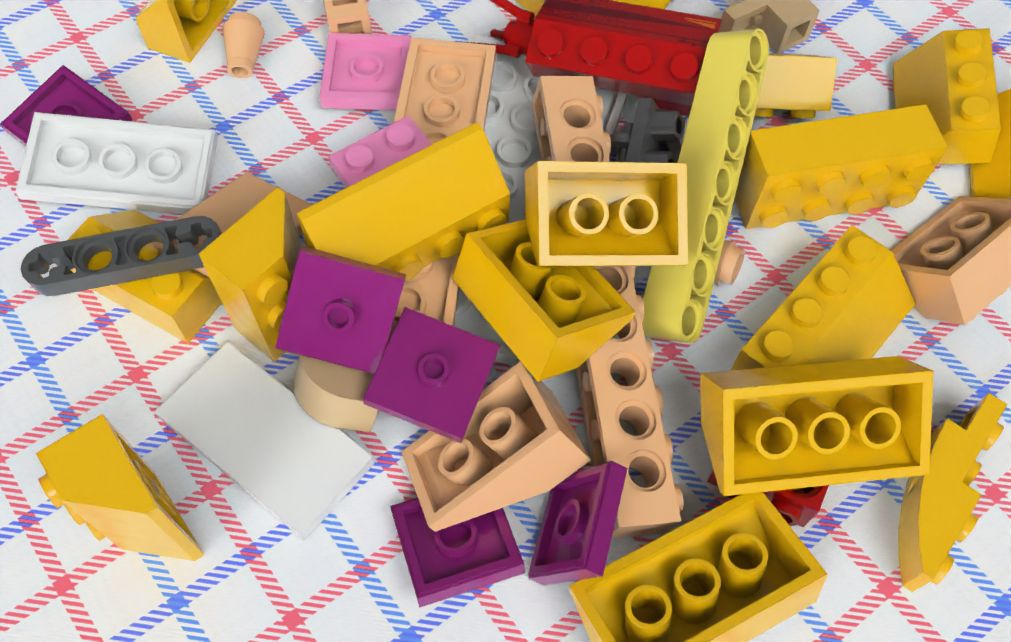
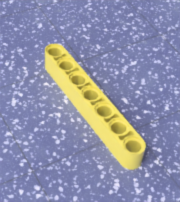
M760 28L714 33L707 44L678 163H687L688 265L651 266L643 297L645 311L642 325L645 337L693 343L702 332L768 63L769 43L765 32Z

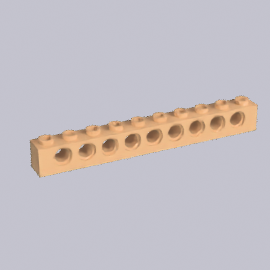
M540 76L532 100V109L541 161L610 162L611 139L609 133L603 130L601 120L603 116V99L601 95H596L593 76ZM594 266L636 313L633 319L616 333L619 339L611 338L583 364L576 368L592 467L614 461L628 468L612 538L663 534L681 522L684 501L680 487L677 484L674 485L670 466L673 461V445L669 435L664 434L661 420L663 396L661 389L654 385L651 370L654 352L650 340L645 339L642 325L645 311L644 302L641 295H636L633 280L636 266ZM611 373H618L623 376L628 386L616 383ZM623 419L632 423L636 428L637 436L626 433L622 429L619 420ZM629 468L636 469L644 475L647 483L646 488L636 485L631 480Z

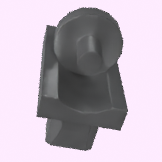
M639 98L634 123H624L622 133L610 135L611 153L617 155L616 162L676 163V158L671 151H660L662 141H680L682 139L685 120L679 111L659 109L652 98Z

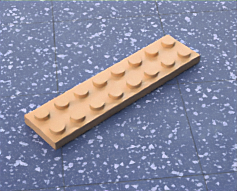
M411 37L393 123L409 115L431 144L476 122L485 131L496 60V46ZM461 250L452 257L440 258L425 266L415 277L404 282L386 347L404 307L454 326L460 287L452 278Z

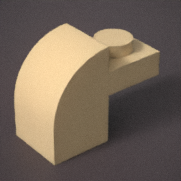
M742 0L724 9L719 32L760 28L767 36L770 49L774 53L780 54L809 39L820 10L810 0Z
M299 355L293 387L296 399L303 410L309 416L327 426L363 432H371L378 410L363 404V398L374 374Z

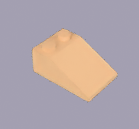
M521 361L483 389L462 443L428 431L401 451L427 524L435 532L548 492L591 461L552 390L543 381L537 382Z

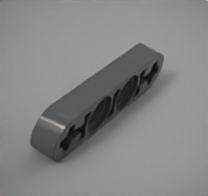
M194 216L45 244L27 253L21 264L22 277L38 293L45 296H58L203 268L204 265L199 253L218 238L222 232L217 223L211 218ZM207 235L208 238L204 239L203 247L195 249L193 245L198 244V237ZM178 239V241L180 242L176 244V247L179 250L178 253L176 251L175 245L173 244V240ZM151 242L163 243V249L155 259L149 261L138 259L140 250L146 244ZM102 251L112 253V260L105 268L100 270L88 269L89 261L94 255ZM54 263L57 265V267L50 269L49 265ZM75 268L76 272L73 273L70 269ZM49 272L48 277L43 278L41 274Z

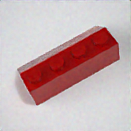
M545 0L534 20L525 63L535 77L593 76L595 88L692 106L707 44L714 33H719L722 19L612 0Z

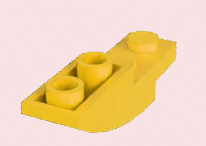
M990 393L966 413L960 425L947 418L931 433L929 475L908 477L901 505L898 536L902 585L911 592L916 591L929 582L937 585L946 577L955 561V558L949 555L950 550L956 541L961 543L968 537L979 519L972 512L982 494L969 485L982 467V464L976 461L981 449L984 451L989 450L1004 429V426L999 424L998 420L1008 405Z

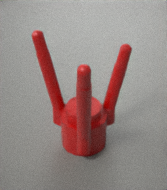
M490 0L517 19L516 21L511 20L507 24L505 31L497 29L490 31L492 37L504 40L506 45L475 44L495 45L496 54L508 55L514 58H519L521 55L526 56L534 25V12L523 10L508 0Z

